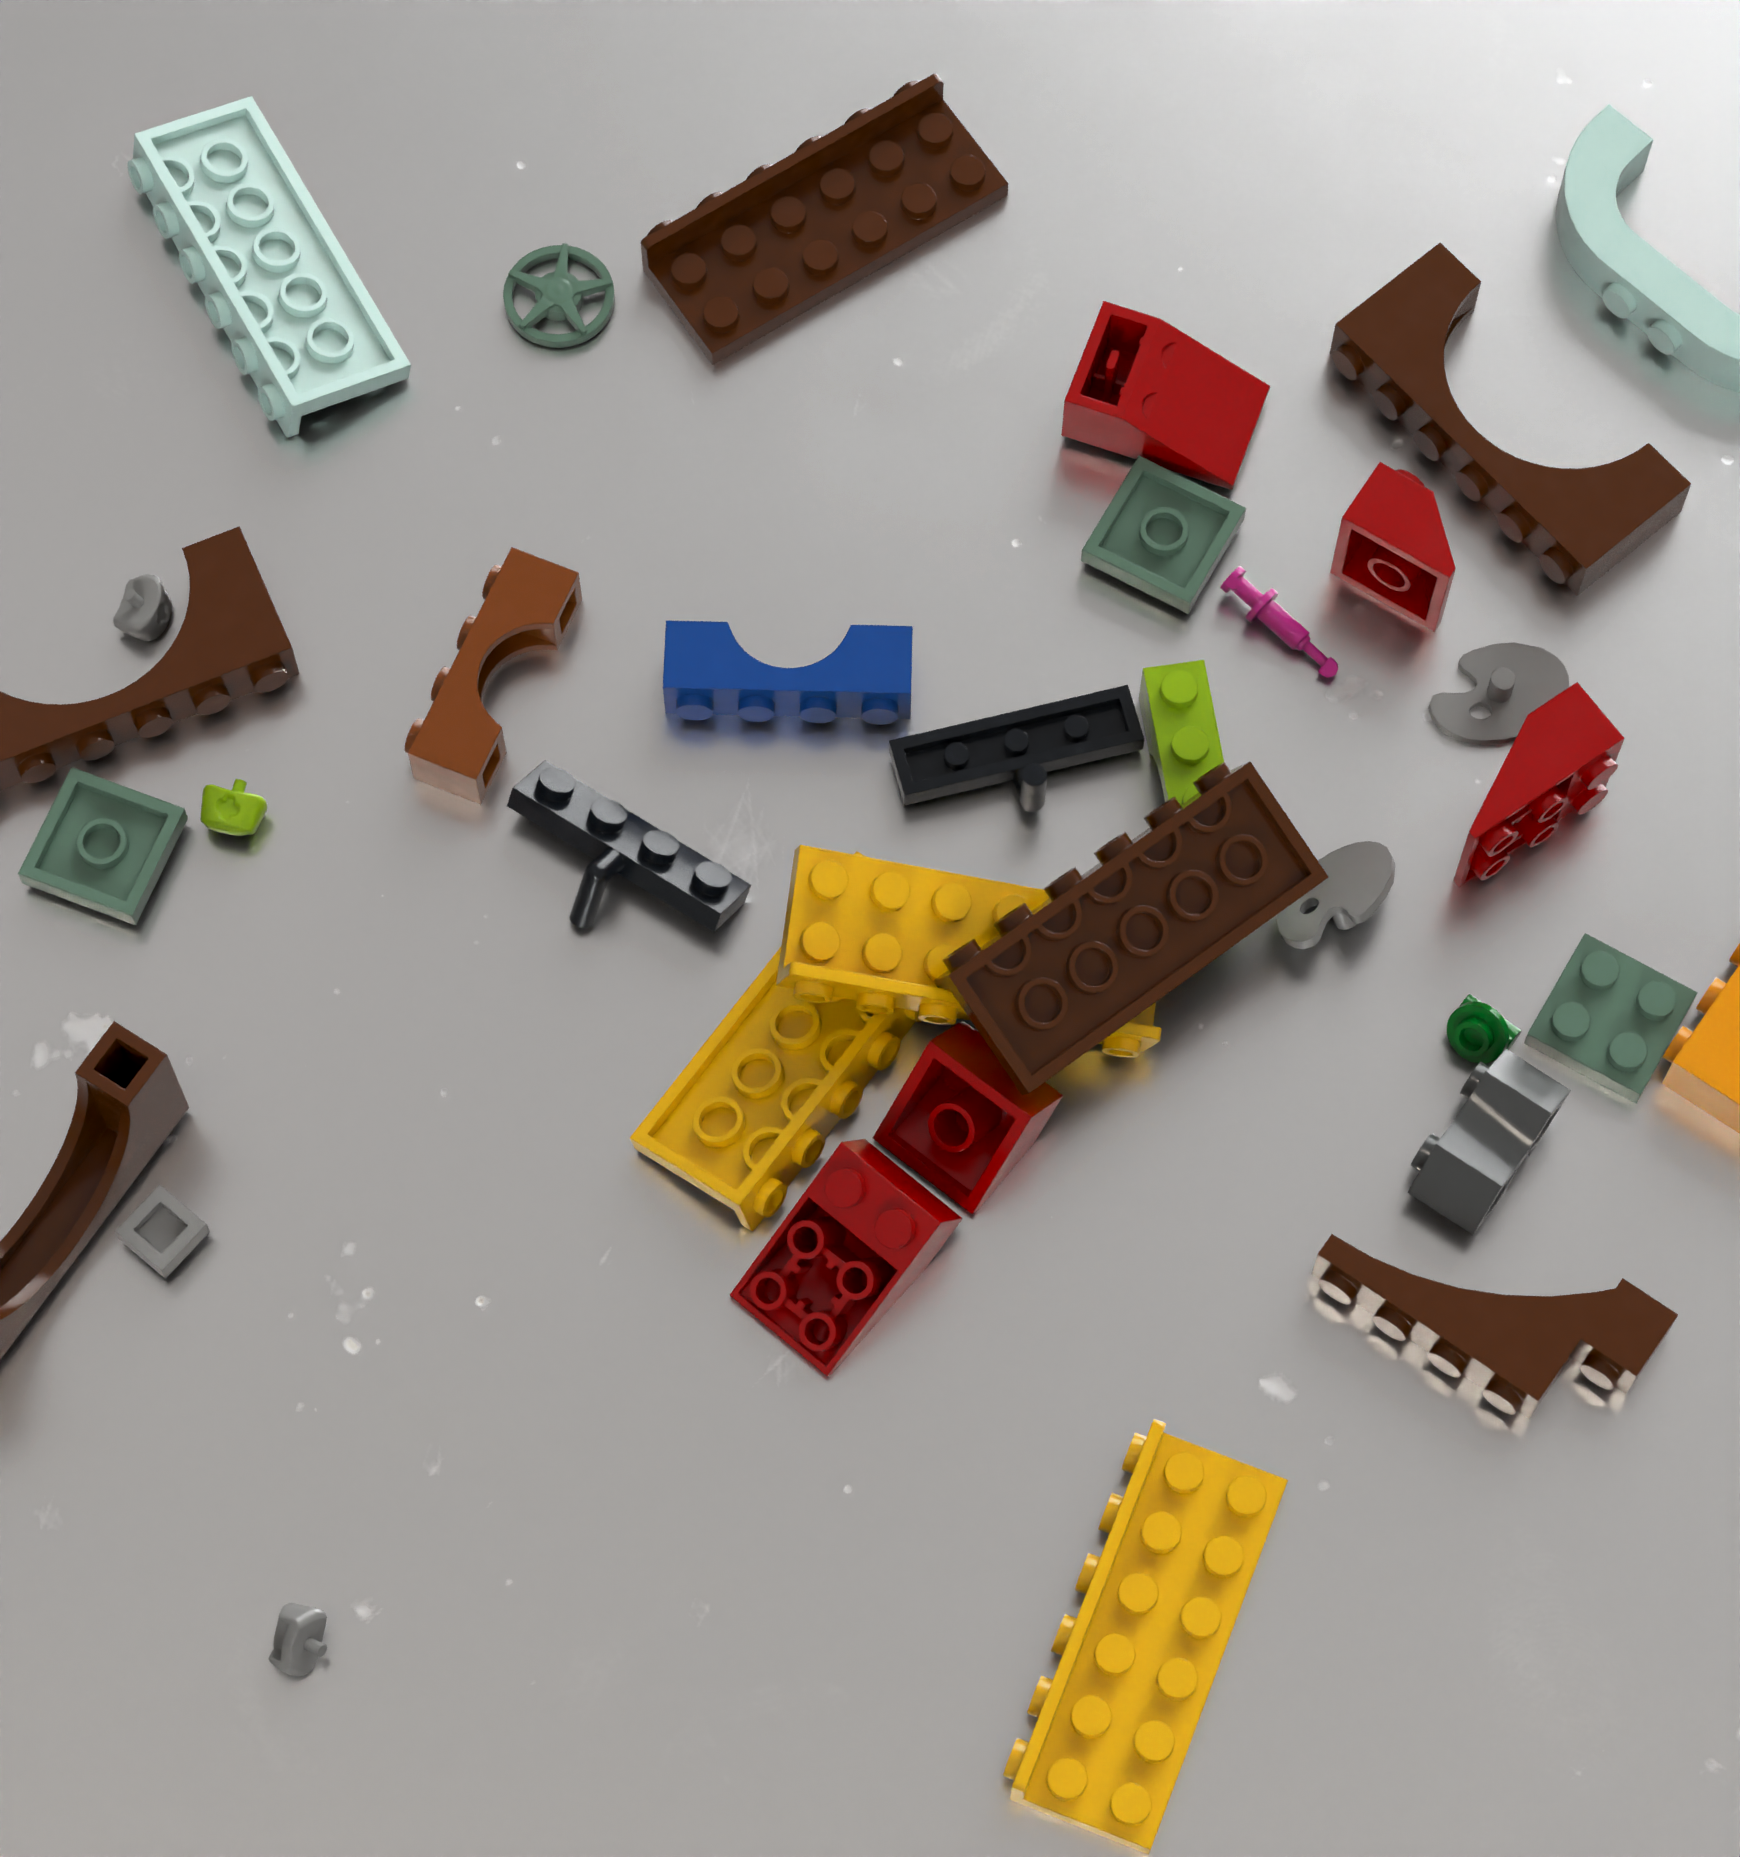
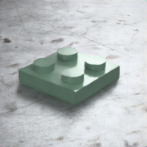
M1138 456L1083 547L1081 561L1189 614L1244 521L1246 508L1150 460Z
M71 767L18 875L21 882L25 885L136 925L188 820L185 808Z
M1585 933L1527 1033L1524 1044L1637 1104L1698 992Z

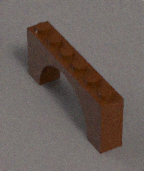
M1439 243L1335 324L1330 349L1333 362L1346 378L1350 380L1356 379L1373 395L1377 408L1384 416L1390 420L1397 419L1414 436L1416 445L1427 458L1433 461L1439 460L1455 476L1457 485L1469 499L1476 502L1481 501L1497 517L1500 528L1511 540L1517 543L1522 542L1539 558L1543 571L1551 580L1558 584L1564 583L1578 596L1682 511L1691 483L1650 443L1617 461L1595 467L1575 469L1547 467L1525 461L1501 450L1483 437L1467 421L1458 408L1451 394L1444 368V349L1455 330L1474 312L1481 281L1442 243Z
M240 526L182 548L188 566L190 582L189 602L185 619L169 650L150 671L137 681L105 697L81 703L62 705L29 702L0 691V791L22 782L37 783L52 776L58 768L81 759L90 761L102 758L119 744L137 737L151 738L169 730L173 723L196 714L210 715L226 708L234 699L255 691L260 693L273 691L284 685L289 678L299 674L293 648Z
M115 1021L75 1072L78 1087L76 1106L68 1133L53 1166L28 1207L0 1241V1360L189 1109L168 1055Z

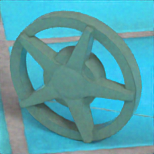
M562 243V245L539 248L522 257L508 273L504 284L503 299L506 315L520 335L541 346L564 348L581 344L594 337L604 328L613 312L615 294L611 275L606 266L596 256L581 248ZM558 259L555 271L543 277L525 273L541 262ZM568 259L588 266L600 279L579 281L574 275L568 273ZM517 284L535 292L536 305L523 320L516 312L513 304V295ZM605 291V300L599 314L585 326L579 315L583 305V297ZM545 317L552 321L568 320L576 331L565 334H550L532 327Z

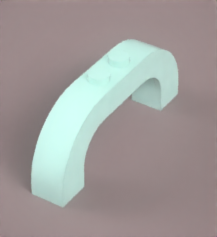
M1608 104L1590 121L1576 139L1570 151L1558 193L1556 225L1559 240L1567 260L1583 282L1602 298L1605 306L1614 315L1620 318H1627L1647 334L1649 341L1657 350L1666 355L1674 356L1687 368L1711 383L1740 392V315L1724 305L1638 236L1626 224L1619 212L1616 197L1644 171L1653 139Z

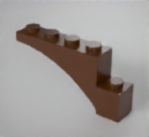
M1331 1234L1317 1254L1311 1273L1319 1279V1286L1330 1297L1347 1305L1353 1301L1374 1315L1372 1318L1373 1322L1385 1334L1399 1341H1405L1406 1338L1410 1339L1428 1351V1359L1439 1370L1455 1378H1459L1461 1375L1465 1376L1483 1388V1396L1493 1406L1511 1415L1519 1412L1528 1419L1533 1415L1571 1358L1581 1364V1372L1596 1385L1608 1390H1612L1615 1387L1624 1394H1627L1678 1316L1677 1313L1624 1278L1614 1289L1560 1296L1495 1294L1458 1288L1413 1275L1367 1255Z

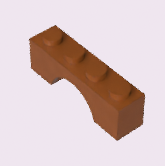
M511 547L503 565L499 566L496 564L490 570L482 592V597L485 601L477 617L469 615L463 623L457 639V649L459 652L451 668L444 666L439 671L431 691V701L434 702L425 720L420 718L415 720L405 742V753H408L414 779L480 805L507 753L502 727L488 714L482 704L487 684L495 672L514 657L532 651L558 650L582 601L579 572Z

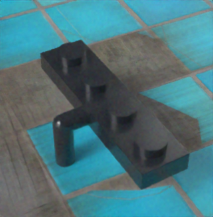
M1124 685L889 740V753L904 806L1014 780L1021 806L1028 812H1037L1045 803L1047 772L1142 750L1144 736L1129 687Z
M546 760L512 788L507 807L594 859L584 871L569 916L571 923L579 928H590L593 925L607 882L616 873L713 932L746 901L751 884L729 872L721 864L711 861L678 841L673 835L658 829L625 809L620 803L605 797L574 778L567 771L557 768Z

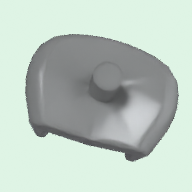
M147 574L128 581L120 607L113 619L116 628L143 641H152L163 633L170 621L172 600L159 577Z
M294 1603L284 1605L279 1614L273 1642L274 1650H272L269 1656V1662L291 1676H303L311 1672L318 1656L322 1657L327 1651V1645L322 1643L327 1620L325 1612L318 1608Z

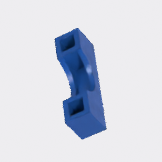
M666 621L663 672L665 714H677L679 717L687 720H705L712 715H738L740 718L752 722L768 721L774 716L800 717L811 723H827L835 718H862L865 722L877 725L890 724L897 719H911L913 626L851 625L840 645L824 659L804 667L782 668L765 664L744 651L736 641L728 622Z

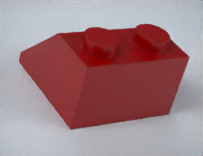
M1379 462L1342 516L1330 573L1435 632L1443 617L1456 568L1434 492L1426 488L1422 481L1414 474L1402 469L1394 470Z
M962 1020L929 1041L874 1134L873 1139L971 1214H974L1035 1143L1063 1095L1046 1082L1031 1093L1022 1095L980 1033Z

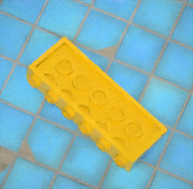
M799 845L794 851L776 986L794 989L793 996L795 998L808 1002L828 1003L832 1001V996L857 1000L856 1008L870 1013L890 1014L894 1012L895 1007L919 1011L918 1019L932 1024L952 1025L956 1023L957 1018L970 1020L950 989L938 988L934 982L936 978L948 971L942 960L972 939H975L978 945L982 947L999 934L993 925L996 921L1023 903H1026L1030 911L1048 900L1049 896L1043 889ZM1156 1002L1101 1041L1099 1044H1103L1102 1052L1117 1057L1140 1056V1051H1145L1160 1042L1162 1028L1153 1026Z
M857 851L854 853V855L865 856ZM781 947L630 1137L635 1150L733 1209L741 1225L751 1231L756 1229L764 1217L769 1218L778 1211L785 1200L787 1187L802 1168H808L815 1163L822 1153L825 1138L840 1119H846L852 1115L862 1099L863 1089L878 1070L882 1071L890 1066L898 1054L901 1040L915 1022H921L918 1019L919 1011L895 1007L893 1013L877 1014L857 1009V1000L832 996V1001L828 1003L808 1002L795 998L793 996L794 989L776 986Z
M1153 1419L1147 1437L1135 1433L1121 1469L1131 1473V1479L1124 1497L1113 1492L1111 1493L1098 1530L1109 1534L1100 1557L1088 1553L1075 1587V1591L1086 1594L1077 1618L1065 1614L1051 1649V1652L1061 1655L1062 1658L1053 1680L1041 1675L1027 1714L1038 1717L1029 1742L1020 1738L1016 1739L1003 1773L1004 1777L1014 1780L1010 1800L1148 1855L1288 1482L1287 1479L1164 1433L1166 1423Z

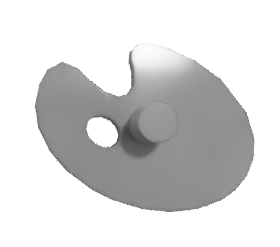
M1515 642L1492 644L1474 649L1463 654L1459 659L1458 668L1474 682L1475 688L1465 693L1442 692L1432 696L1428 709L1431 719L1441 731L1462 742L1478 745L1515 741L1529 713L1569 688V675L1558 657L1541 647ZM1480 706L1487 708L1491 715L1485 719H1476L1469 711L1474 707Z
M1372 841L1356 842L1332 851L1319 859L1318 862L1328 875V878L1277 914L1276 921L1282 939L1294 948L1307 949L1319 942L1323 930L1331 917L1336 927L1342 930L1350 929L1356 924L1366 921L1385 900L1394 883L1395 862L1386 846ZM1318 905L1311 913L1304 914L1311 906Z

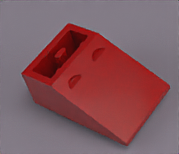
M1103 301L1064 400L1061 435L1133 459L1141 456L1168 470L1232 490L1268 396L1270 385L1164 320Z
M1578 682L1527 715L1469 830L1453 880L1458 887H1461L1475 876L1481 881L1490 878L1510 860L1508 854L1524 843H1527L1530 848L1539 845L1559 827L1558 821L1573 810H1576L1579 815L1584 814L1599 804L1607 795L1606 785L1610 776L1618 768L1616 759L1625 738Z
M866 1139L841 1142L735 1286L730 1296L822 1373L830 1376L927 1268L963 1218Z

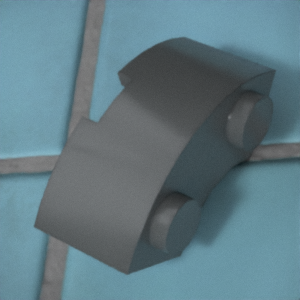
M1507 1049L1502 1052L1490 1067L1483 1062H1479L1460 1092L1468 1100L1441 1138L1431 1133L1415 1155L1411 1166L1420 1172L1407 1193L1473 1235L1505 1193L1522 1161L1527 1155L1530 1156L1571 1090Z

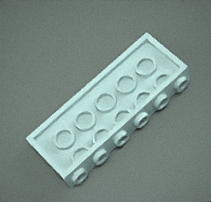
M252 96L134 134L133 159L128 161L127 167L135 190L139 194L146 193L153 206L154 219L159 232L165 239L171 238L179 251L180 265L186 279L191 284L197 283L205 296L206 310L212 324L217 329L223 328L231 341L232 354L238 369L243 375L250 374L258 388V398L265 416L270 421L276 420L287 438L299 434L301 416L409 378L411 368L409 360Z

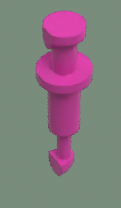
M1241 566L1237 567L1223 582L1220 589L1225 593L1232 590L1251 608L1245 618L1250 623L1259 619L1292 650L1305 651L1321 666L1318 672L1322 676L1330 678L1336 675L1338 671L1337 662L1332 657L1328 659L1310 642V632L1274 601L1279 593L1271 588L1263 595L1243 577L1246 571Z

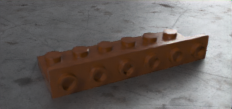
M936 73L920 82L911 81L906 83L896 91L892 98L872 109L864 108L855 112L847 119L844 125L825 136H814L807 139L797 148L795 153L773 165L765 164L758 167L745 181L724 193L715 192L710 194L698 204L696 209L675 221L666 220L659 223L641 240L643 271L712 365L1008 196V182L943 100L944 83Z
M1225 762L1217 765L1193 782L1199 793L1182 805H1180L1176 797L1166 801L1144 817L1149 828L1133 840L1129 838L1126 832L1115 837L1094 852L1100 863L1081 876L1076 867L1067 871L1044 888L1049 899L1037 908L1030 911L1026 903L1021 904L993 924L999 934L982 947L978 945L975 939H972L942 960L948 971L934 980L938 988L950 989L1022 1095L1031 1093L1328 878V875L1251 762H1247L1232 770L1228 768Z

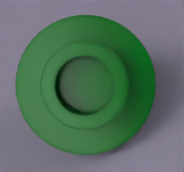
M1471 994L1463 1000L1447 1022V1036L1453 1049L1462 1058L1478 1064L1479 1062L1485 1064L1496 1060L1505 1049L1509 1050L1522 1032L1521 1029L1505 1019L1496 1009L1482 1003Z

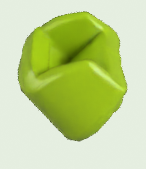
M235 779L232 790L213 784L206 785L202 792L200 820L208 829L234 836L253 835L267 812V802L260 795L244 793L247 782L241 779Z

